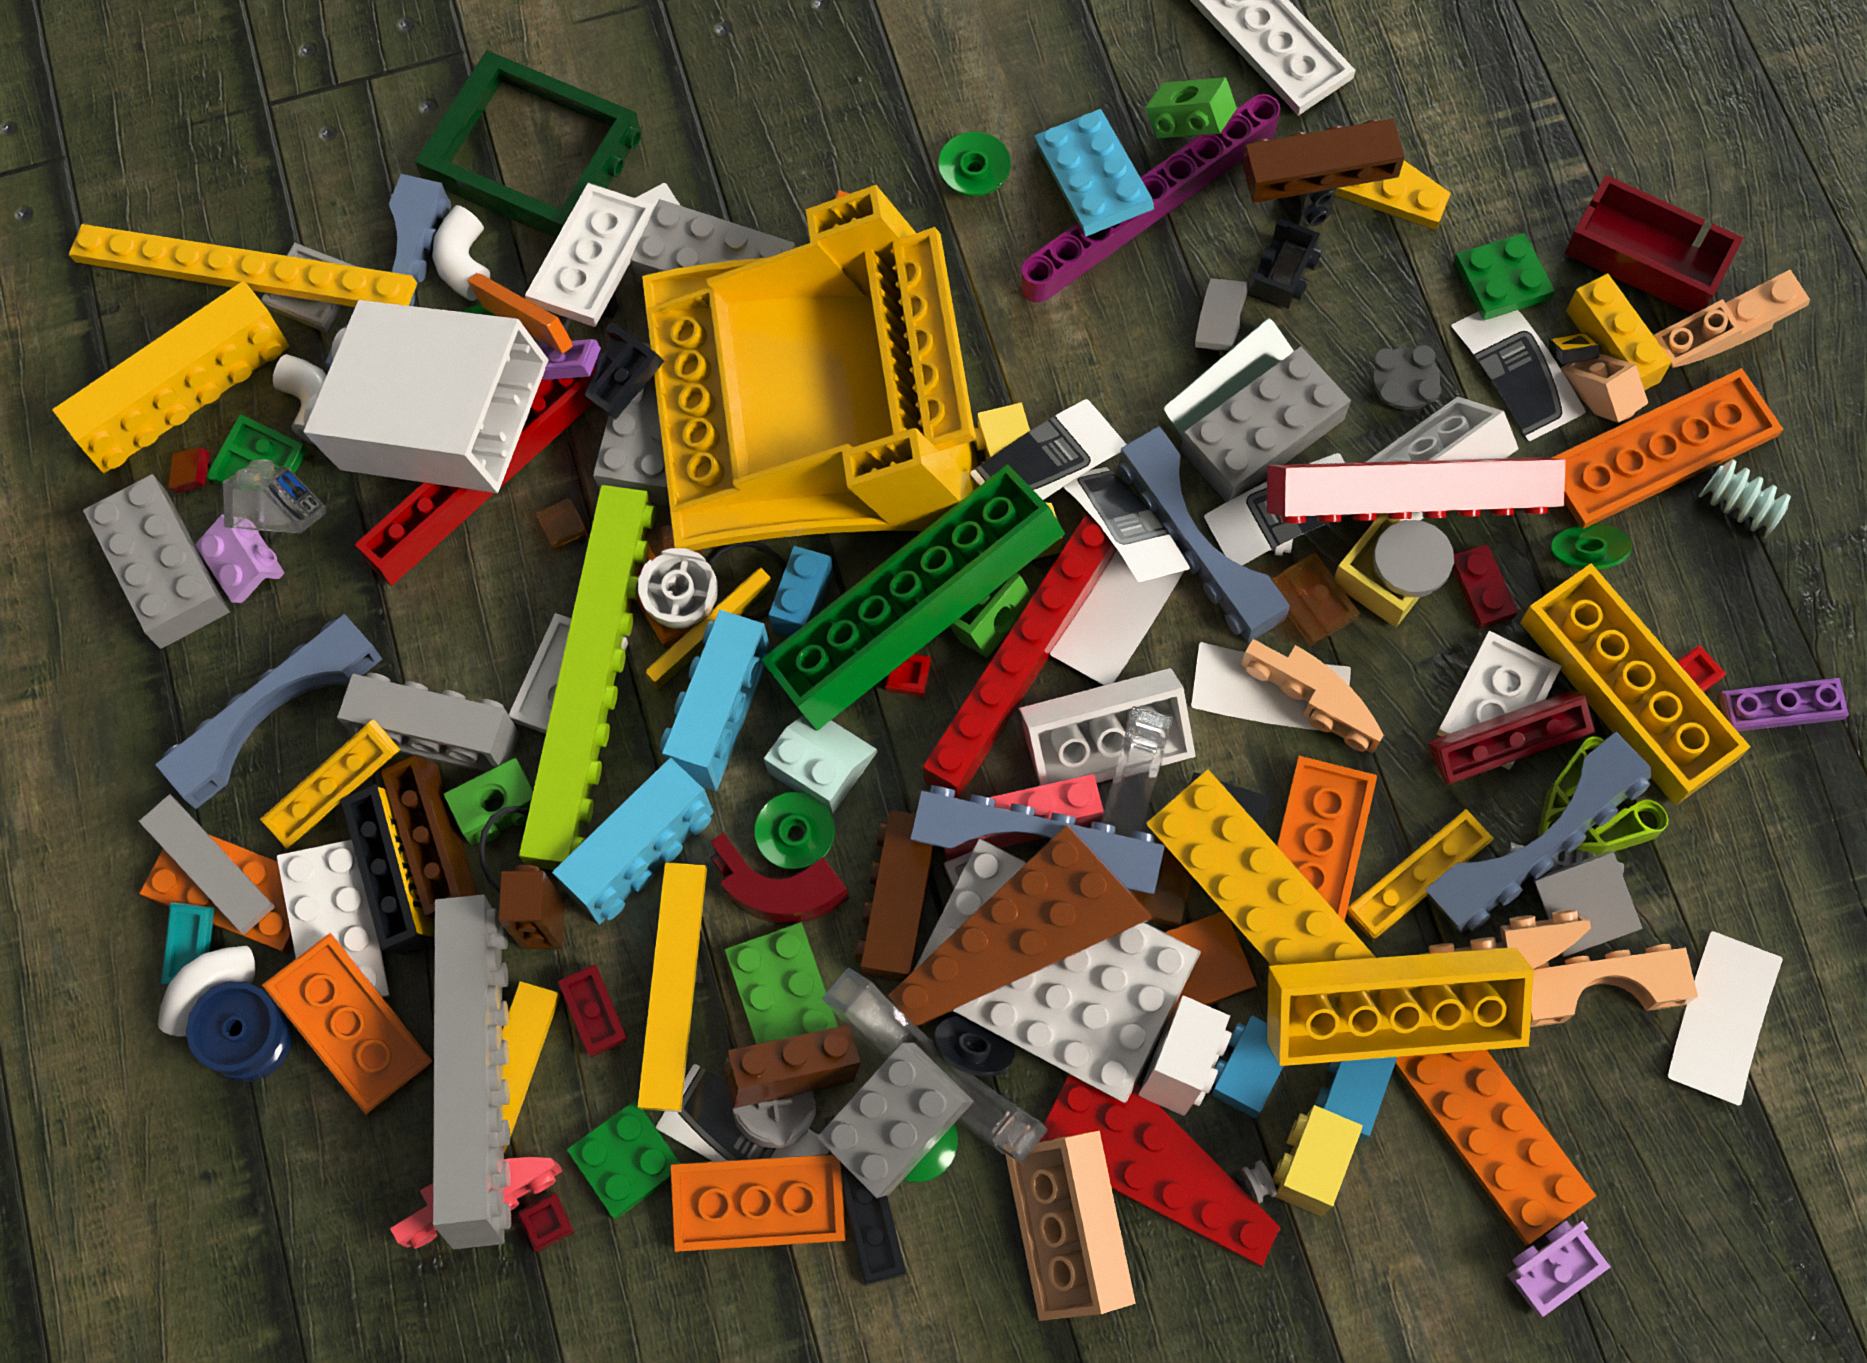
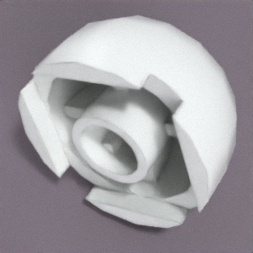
M671 548L662 551V555L656 557L653 561L650 559L644 565L638 578V594L646 612L659 624L672 629L689 628L701 623L711 613L717 600V579L711 566L699 553L686 548Z

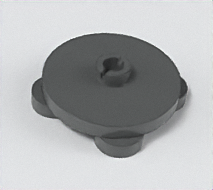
M1421 345L1415 349L1398 348L1391 350L1386 348L1377 352L1374 359L1376 367L1373 373V385L1377 395L1384 404L1400 410H1415L1439 398L1441 393L1440 374L1434 362L1435 352L1431 347Z

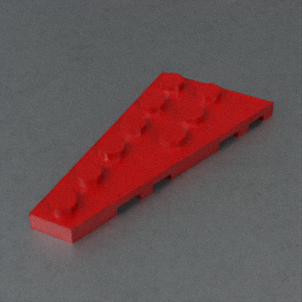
M1069 1073L1035 1143L1100 1131L1112 1191L1261 1268L1280 1226L1158 1104L1138 1096L1141 1087L1137 1083L1128 1101L1123 1103Z

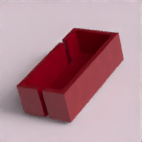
M1605 174L1577 225L1564 254L1601 272L1608 273L1616 279L1689 313L1695 314L1709 305L1744 237L1716 224H1712L1700 247L1693 246L1692 244L1700 232L1705 219Z

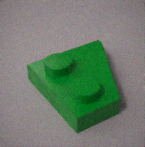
M240 414L209 469L207 479L214 483L273 482L287 470L294 476L309 448Z

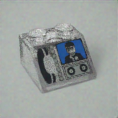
M253 460L250 462V465L237 470L236 474L223 482L224 526L227 528L302 533L326 514V506L288 467L274 466V462L271 460Z

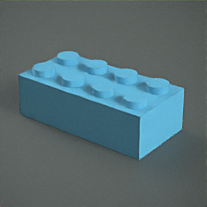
M719 610L715 622L709 621L703 636L705 647L701 657L695 656L689 670L691 682L687 692L682 691L679 694L674 709V714L677 717L673 727L666 728L660 742V750L665 762L671 757L700 786L717 792L766 667L761 659L771 652L764 623L723 610Z
M670 757L552 873L565 892L599 925L605 919L612 920L624 908V900L635 890L637 892L643 890L654 877L653 872L663 862L669 863L679 855L683 849L682 843L690 835H698L709 825L712 819L710 816L714 812L705 789Z

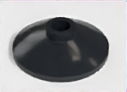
M954 1016L943 1020L937 1026L934 1033V1045L940 1056L951 1066L965 1073L976 1076H995L1007 1071L1013 1063L1015 1050L1012 1042L964 1016Z

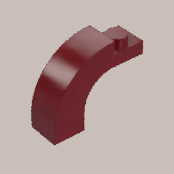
M724 832L710 841L715 852L710 857L723 877L729 873L731 874L720 882L724 893L736 906L756 918L781 924L807 922L828 914L849 899L847 888L823 857L798 875L785 879H771L753 871Z

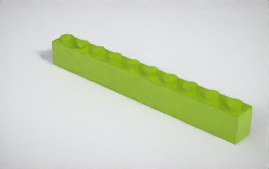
M601 485L519 853V857L525 865L555 870L585 841V838L581 837L584 823H590L594 807L593 799H589L592 784L598 785L601 777L602 763L598 761L600 747H606L609 739L610 725L606 723L608 709L614 710L617 701L618 689L617 686H614L616 672L622 673L625 664V650L621 649L624 636H630L633 626V613H629L632 600H637L639 597V577H637L639 564H645L648 555V541H645L647 528L652 529L655 523L656 507L651 505L647 491Z

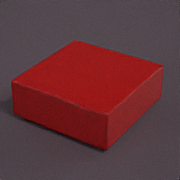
M1698 645L1677 661L1703 692H1706L1726 675L1701 645Z
M917 654L912 655L887 675L886 691L924 698L931 666V657Z

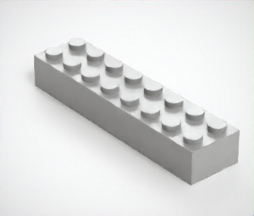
M485 894L435 900L433 1225L452 1249L505 1244L504 1229H510L511 1227L510 1206L508 1202L504 1203V1187H509L511 1182L509 1162L504 1161V1146L510 1144V1128L508 1120H503V1105H509L510 1101L509 1084L507 1079H503V1065L509 1064V1047L507 1040H502V1026H507L509 1023L508 1005L506 1001H502V987H508V969L506 963H502V949L508 948V935L504 926L500 925L498 910L491 908Z

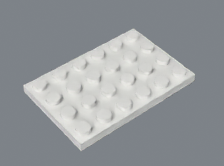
M979 839L915 969L1027 862L983 839ZM1142 923L1047 968L1010 983L999 990L975 999L953 1011L1125 1103L1128 1101L1201 951L1146 923Z

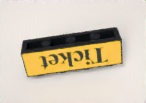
M375 784L341 799L380 950L407 955L435 943V921L424 914L386 788Z

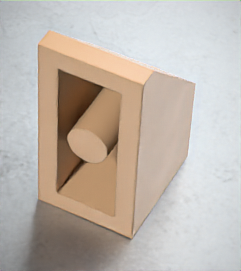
M1599 353L1597 359L1569 363L1560 368L1573 390L1597 416L1619 423L1630 419L1637 410L1648 404L1636 364Z

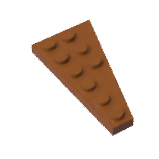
M1066 825L901 982L888 997L915 1027L920 1026L975 999L999 990L1010 983L1071 957L1095 944L1145 923L1154 917L1070 826Z

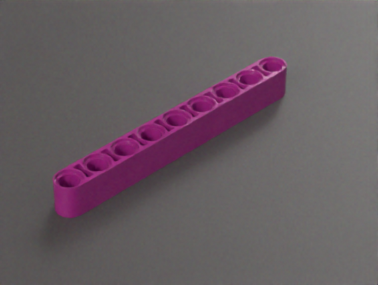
M1266 94L1251 98L1235 110L1221 134L1198 136L1142 176L1141 180L1149 194L1157 198L1153 199V210L1086 237L1079 224L1076 223L1027 258L1022 265L1021 290L1024 297L1032 302L1048 300L1240 162L1244 157L1246 144L1253 143L1259 139H1271L1275 135L1280 113L1278 101ZM1207 156V157H1211L1212 159H1205V158H1202V157ZM1175 176H1181V177H1184L1185 179H1176V178H1174V177H1175ZM1091 236H1097V237H1100L1101 239H1099V240H1092V239H1090L1089 237H1091ZM1063 256L1072 257L1073 259L1065 261L1060 258ZM1042 277L1044 280L1034 281L1031 278Z

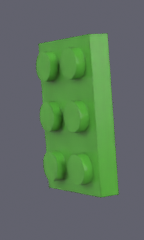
M802 922L725 949L756 1044L838 1027Z

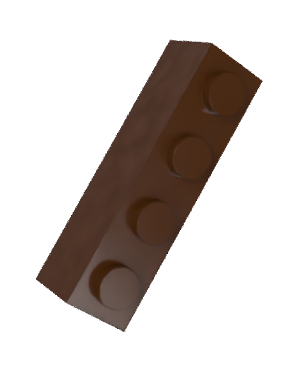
M1394 118L1382 121L1372 119L1359 125L1347 127L1333 126L1319 132H1298L1289 137L1279 139L1256 140L1253 143L1246 144L1242 167L1251 201L1256 203L1398 178L1405 155Z
M415 754L381 770L424 914L435 919V900L478 895L453 813L444 796L446 790L438 765Z
M890 810L888 822H880L877 845L883 846L881 860H873L870 874V884H874L876 887L873 900L866 899L862 922L868 924L866 939L859 938L855 955V962L861 963L863 976L903 982L914 969L935 851L934 845L911 840L916 814Z

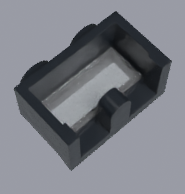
M1278 218L1269 247H1265L1257 272L1253 271L1247 296L1260 297L1288 309L1293 299L1300 301L1309 281L1303 278L1307 268L1314 271L1322 253V250L1317 248L1320 233Z

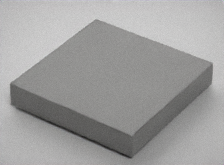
M295 242L287 254L290 257L354 266ZM264 293L260 300L267 310L325 333L328 332L343 306Z
M1612 850L1546 873L1538 879L1533 878L1548 919H1552L1551 913L1556 911L1577 910V915H1584L1590 920L1591 929L1576 943L1561 953L1563 957L1643 929L1616 856Z

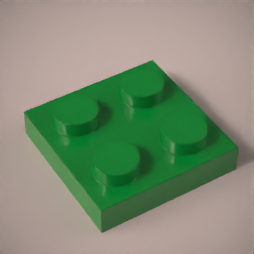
M1525 233L1457 253L1454 263L1483 321L1553 299L1555 290Z
M637 1100L630 1103L567 1149L615 1220L670 1181L671 1165L680 1164L645 1111L638 1108Z

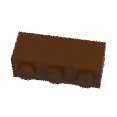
M518 865L514 867V871H501L499 922L523 950L563 949L565 901L545 872L539 871V867L532 865Z
M850 1025L728 1050L723 1072L734 1109L852 1083L855 1080L861 1062Z

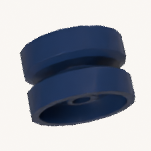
M233 981L215 986L202 995L189 1013L186 1027L189 1049L197 1060L226 1078L241 1082H252L265 1078L279 1068L291 1050L294 1035L292 1022L269 994L250 983Z

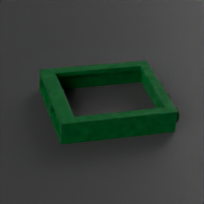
M486 50L418 155L415 164L422 179L440 182L444 190L557 239L586 185L590 183L607 189L613 178H617L621 174L627 155L631 149H635L641 140L642 130L640 129L636 112ZM502 81L611 127L561 210L451 163Z

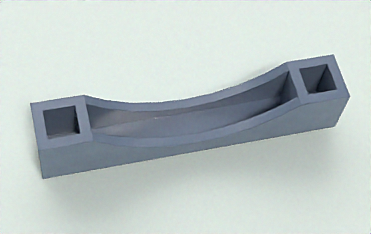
M400 174L389 202L397 231V253L392 272L412 275L418 285L426 276V262L430 252L433 251L434 236L442 221L451 210V201L448 199L442 183ZM413 293V296H412V299H411V301H410L409 306H414V302H415V295H414V293ZM332 347L325 362L329 369L333 362Z
M1158 426L1121 448L1118 470L1127 484H1134L1140 493L1139 498L1157 516L1162 526L1182 551V555L1190 567L1189 571L1192 574L1197 572L1204 582L1203 588L1209 600L1213 604L1219 603L1225 611V619L1232 632L1236 635L1241 634L1245 641L1249 643L1252 639L1259 637L1284 622L1290 605L1268 575L1250 570L1230 560L1214 548L1197 529L1187 511L1181 493L1179 476L1181 455L1161 427Z
M343 614L340 618L326 623L322 627L320 634L307 644L296 647L290 653L289 658L276 669H270L262 674L258 683L247 692L233 697L228 702L226 708L217 716L203 721L196 728L195 733L183 743L169 748L164 753L163 759L155 765L183 799L197 809L228 784L232 766L242 745L255 727L272 711L290 699L311 690L331 685L349 684L352 674L364 675L379 663L382 658L360 630Z
M1615 732L1584 757L1581 778L1572 800L1560 818L1542 836L1524 848L1500 858L1481 862L1456 863L1425 889L1429 899L1460 934L1464 933L1467 929H1470L1472 932L1479 929L1489 920L1491 915L1488 912L1500 902L1503 905L1509 904L1522 892L1520 886L1532 876L1538 879L1547 873L1554 865L1552 861L1554 857L1563 850L1569 853L1576 849L1586 839L1584 833L1596 823L1598 826H1603L1609 822L1618 812L1616 806L1627 797L1634 800L1644 793L1650 786L1648 780L1651 778V767Z
M931 785L930 792L921 791L911 835L912 841L952 849L968 840L1000 833L1031 834L1051 840L1068 825L1127 889L1147 894L1155 893L1165 846L1155 843L1156 835L1132 830L1130 838L1115 834L1116 826L1093 821L1091 828L1074 825L1075 817L1054 812L1051 813L1050 819L1034 816L1035 808L1011 803L1010 810L994 807L995 799L971 794L970 801L954 798L955 790Z

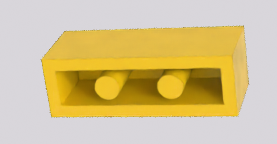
M1607 273L1576 289L1566 312L1580 332L1587 333L1599 344L1600 354L1636 364L1644 391L1660 383L1672 361L1610 275Z

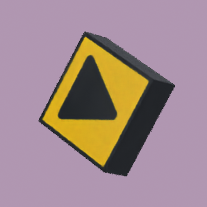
M1580 333L1549 339V351L1562 364L1597 359L1599 357V344L1587 333Z

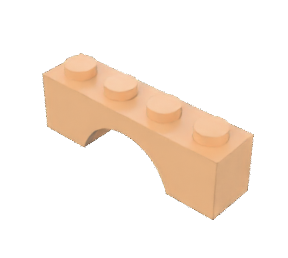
M1661 944L1646 948L1645 954L1631 955L1630 950H1619L1606 954L1603 960L1590 961L1589 956H1577L1565 960V965L1550 967L1549 962H1545L1533 968L1530 1028L1565 1023L1575 1014L1577 1000L1581 992L1590 986L1598 984H1609L1625 989L1638 999L1646 1011L1689 1004L1698 997L1686 948L1672 950L1670 944Z

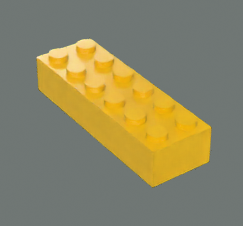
M243 280L52 410L77 444L101 472L105 474L109 470L121 466L128 457L141 448L153 444L160 435L173 426L184 423L192 413L204 405L216 401L223 392L236 383L248 379L252 372L265 363L277 359L290 346L267 308Z
M1592 563L1528 608L1520 624L1553 662L1561 665L1560 671L1579 693L1586 696L1587 703L1613 733L1617 732L1651 767V778L1675 806L1737 762L1750 748V745Z
M1209 769L1146 823L1271 966L1376 958Z
M1516 947L1269 966L1267 1043L1279 1066L1529 1046L1534 969Z

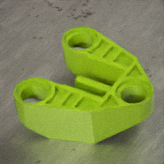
M1594 736L1587 738L1550 787L1545 796L1538 838L1548 830L1549 825L1554 824L1560 818L1572 800L1581 778L1584 757L1587 756L1586 750L1597 748L1605 741L1604 739ZM1645 799L1639 801L1628 809L1624 808L1603 826H1599L1595 830L1592 827L1584 833L1586 839L1576 849L1599 855L1610 850L1615 852L1653 840L1668 826V815L1664 808L1653 800ZM1641 811L1652 813L1657 819V828L1651 829L1640 820L1638 813Z

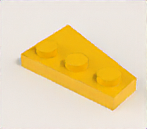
M1404 161L1398 178L1337 188L1335 196L1437 230L1451 193Z

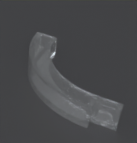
M1133 706L1129 716L1115 775L1101 823L1116 826L1115 834L1130 838L1132 830L1142 832L1173 721L1172 717Z
M848 967L823 996L822 1000L843 1022L850 1025V1028L885 1061L902 1043H915L974 1101L957 1121L1001 1154L1006 1153L1021 1163L1048 1131L1038 1119L1005 1099L977 1077L960 1071L947 1063L937 1052L934 1042L903 1015L871 981Z

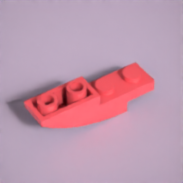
M523 1157L504 1159V1161L509 1162L511 1174L510 1186L504 1187V1203L508 1202L510 1211H512L519 1205L517 1199L530 1191L534 1194L540 1193L556 1182L554 1176L562 1172L560 1165L552 1158ZM433 1184L420 1190L427 1206L390 1228L398 1244L407 1248L412 1245L414 1248H419L437 1236L435 1232L437 1229L433 1225Z

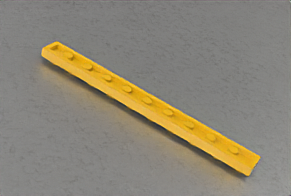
M85 224L81 225L68 254L76 263L226 287H234L244 280L252 291L356 307L358 300L409 306L417 285L412 275Z

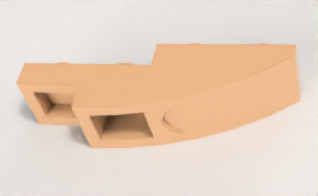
M1788 270L1726 303L1722 299L1654 334V337L1671 359L1672 368L1719 354L1771 330L1775 322L1808 306L1810 298L1792 271Z
M1252 639L1241 662V666L1245 667L1252 677L1260 681L1269 680L1280 686L1282 692L1295 700L1303 699L1309 702L1302 716L1309 719V723L1316 729L1323 732L1331 731L1344 738L1348 746L1357 751L1374 753L1383 737V733L1364 702L1341 677L1316 657L1296 645L1289 657H1286Z
M1577 910L1556 911L1551 913L1552 919L1535 921V916L1532 915L1518 916L1509 919L1510 925L1500 926L1502 938L1500 943H1496V939L1493 937L1471 940V947L1454 949L1453 943L1435 944L1429 946V952L1420 953V955L1516 947L1531 967L1536 968L1576 943L1591 929L1590 920L1584 915H1577Z

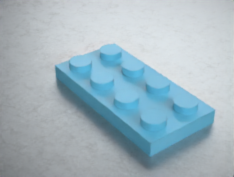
M1101 109L1034 135L1037 148L1085 237L1154 209L1151 195Z

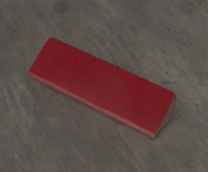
M1572 690L1429 741L1428 745L1445 784L1449 785L1595 731L1586 696Z

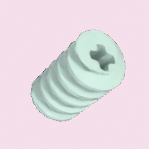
M1733 459L1723 466L1720 465L1699 494V497L1704 496L1710 491L1713 492L1710 502L1713 506L1722 500H1726L1723 513L1729 514L1736 508L1740 509L1737 521L1742 523L1751 516L1753 521L1750 530L1754 532L1765 525L1764 539H1766L1787 511L1791 496L1785 493L1775 500L1776 486L1771 485L1761 491L1763 478L1758 476L1751 482H1747L1750 470L1744 468L1735 474L1736 461Z

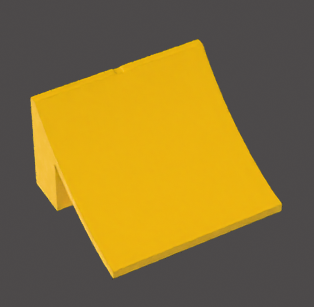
M877 185L805 209L810 243L767 258L695 265L642 276L651 350L656 352L665 361L655 372L654 379L675 548H686L696 551L741 542L840 532L924 531L979 487L978 483L970 475L971 471L978 467L974 444L976 436L941 234L935 227L916 233Z

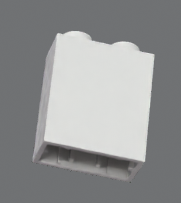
M358 300L347 328L341 329L334 338L332 344L333 362L321 391L314 394L307 402L304 412L305 429L303 433L340 470L498 493L549 359L519 319Z

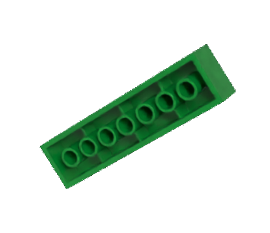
M1007 464L761 660L804 716L818 731L1065 535V532L1051 508Z

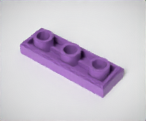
M1840 678L1722 691L1718 695L1723 716L1737 732L1844 720L1849 716ZM1781 700L1785 701L1789 707L1784 706Z

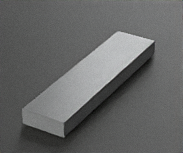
M169 794L139 820L141 825L242 934L245 935L275 908L270 900L172 795Z

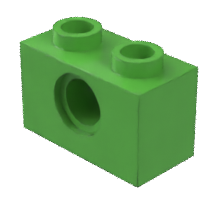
M1222 77L1162 83L1145 109L1156 138L1221 134L1237 107L1227 78Z
M1016 573L949 627L961 643L988 658L1013 628L1033 595L1022 577Z
M514 758L444 793V796L462 834L473 845L475 843L479 844L482 829L490 816L497 812L487 811V806L493 799H504L500 809L518 806L529 811L534 789L517 758ZM517 812L505 813L492 824L487 833L486 843L497 838L500 834L499 831L513 824L515 826L525 824L527 816Z

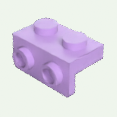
M221 515L195 546L232 603H243L265 578L280 579L284 571L277 562L276 554L268 548L258 533L257 525L251 519L241 516Z
M1568 1221L1563 1222L1546 1235L1550 1243L1544 1248L1537 1251L1532 1245L1512 1260L1517 1267L1508 1273L1507 1276L1539 1319L1550 1313L1610 1268V1265L1584 1233L1588 1227L1583 1221L1572 1227Z

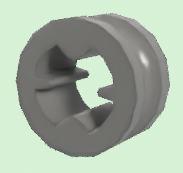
M1261 1160L1255 1162L1253 1169H1248L1247 1167L1241 1169L1244 1183L1257 1204L1263 1202L1265 1195H1269L1272 1198L1277 1196L1273 1179Z

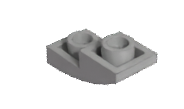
M1210 279L1199 318L1195 347L1216 351H1230L1234 347L1240 329V314L1247 296V282Z

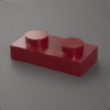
M1488 544L1455 554L1452 570L1478 629L1515 618L1518 613L1517 608Z
M596 964L558 981L590 1058L628 1041Z

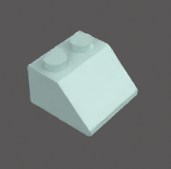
M803 715L786 727L764 757V762L770 775L793 790L808 793L828 807L833 815L876 755L877 749L832 720L817 731Z

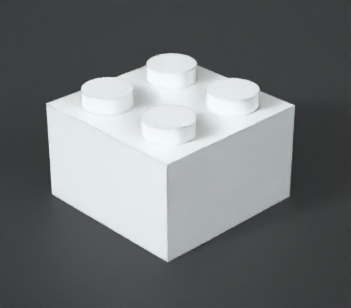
M1182 996L1165 1025L1138 1096L1183 1116L1186 1115L1193 1104L1200 1106L1205 1093L1208 1094L1215 1081L1218 1070L1214 1069L1218 1058L1223 1056L1232 1033L1225 1030L1230 1015Z

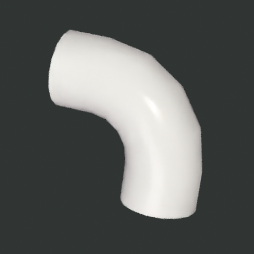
M456 205L444 218L434 236L432 258L440 278L456 293L469 301H474L478 298L467 280L476 273L490 279V271L474 261L469 254L471 245L482 233L484 227L470 211Z
M285 354L279 359L275 367L273 386L276 390L294 395L301 401L300 411L292 424V430L300 438L314 444L303 433L305 429L304 412L309 399L314 394L320 393L327 375L322 369L306 360Z
M248 946L227 947L204 953L183 966L169 983L165 992L158 1018L159 1029L169 1035L186 1036L189 1013L202 995L215 986L231 981L252 984L255 976V961L251 949Z

